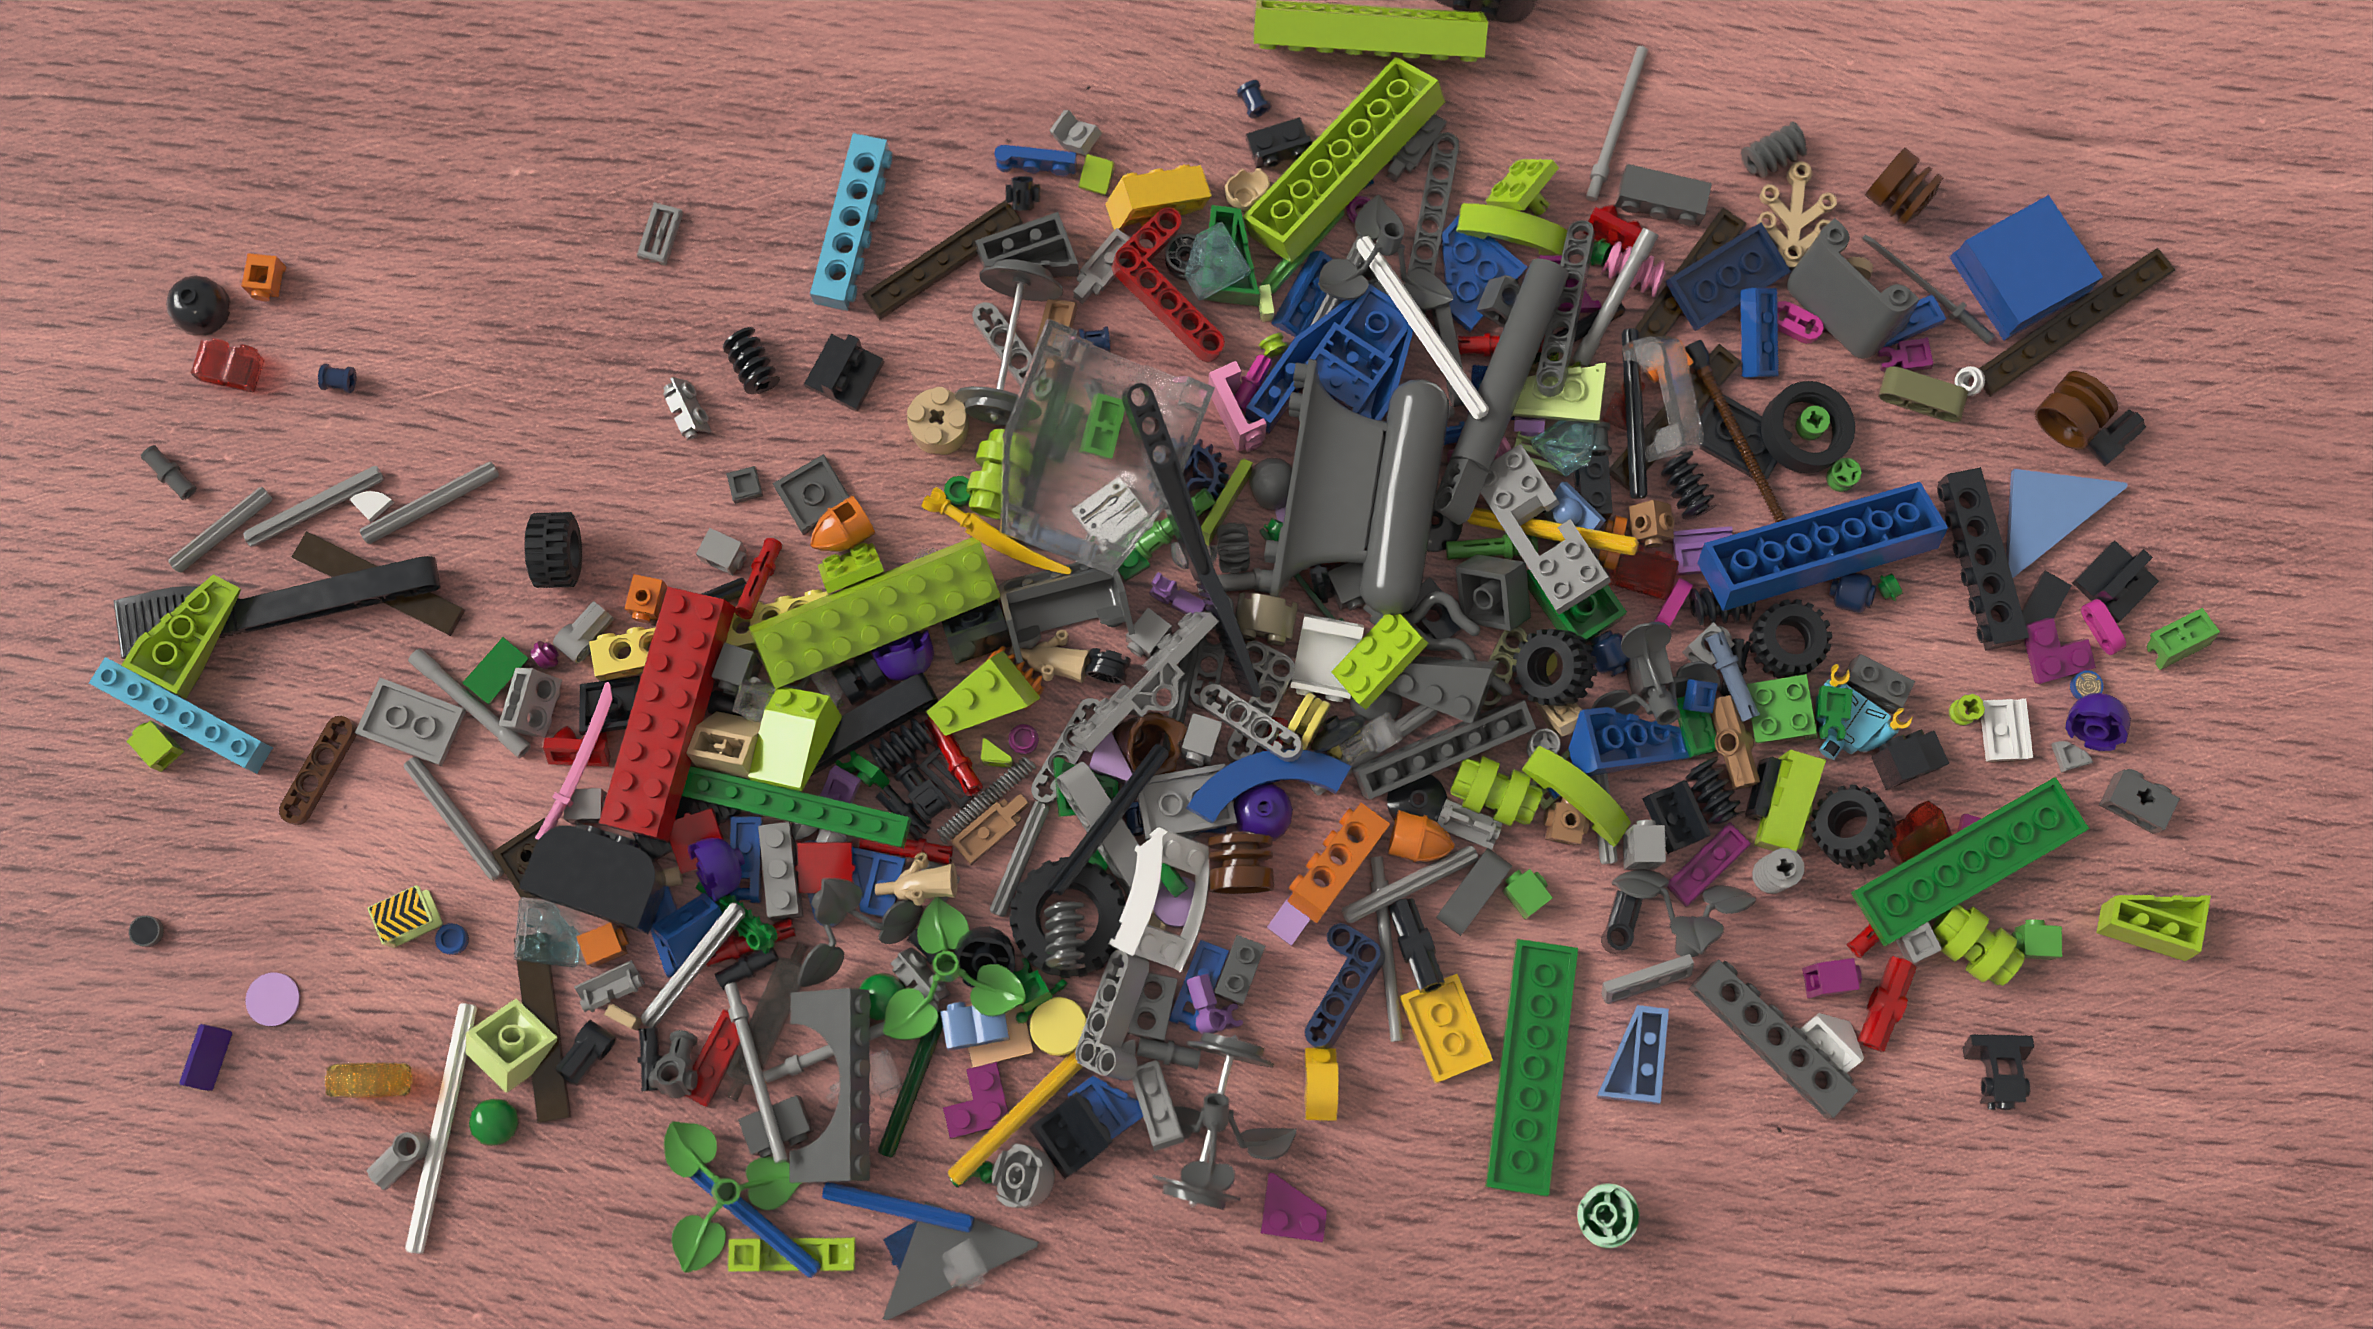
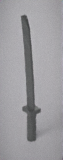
M1867 235L1862 237L1863 241L1908 275L1929 294H1933L1935 299L1952 312L1948 316L1951 320L1959 319L1960 322L1966 325L1968 329L1986 344L1993 339L1995 335L1965 310L1967 305L1964 302L1956 306L1874 239Z

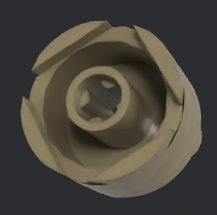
M1239 593L1235 617L1243 639L1255 641L1256 636L1268 638L1267 644L1284 647L1286 641L1292 640L1298 604L1293 602L1292 607L1285 605L1286 599L1252 593L1251 599H1245V593Z

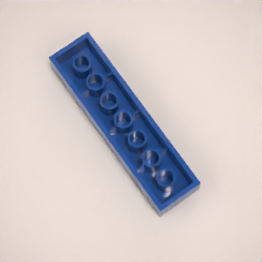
M1916 482L1706 542L1703 545L1697 564L1719 605L1725 611L1938 549L1948 527L1921 482Z

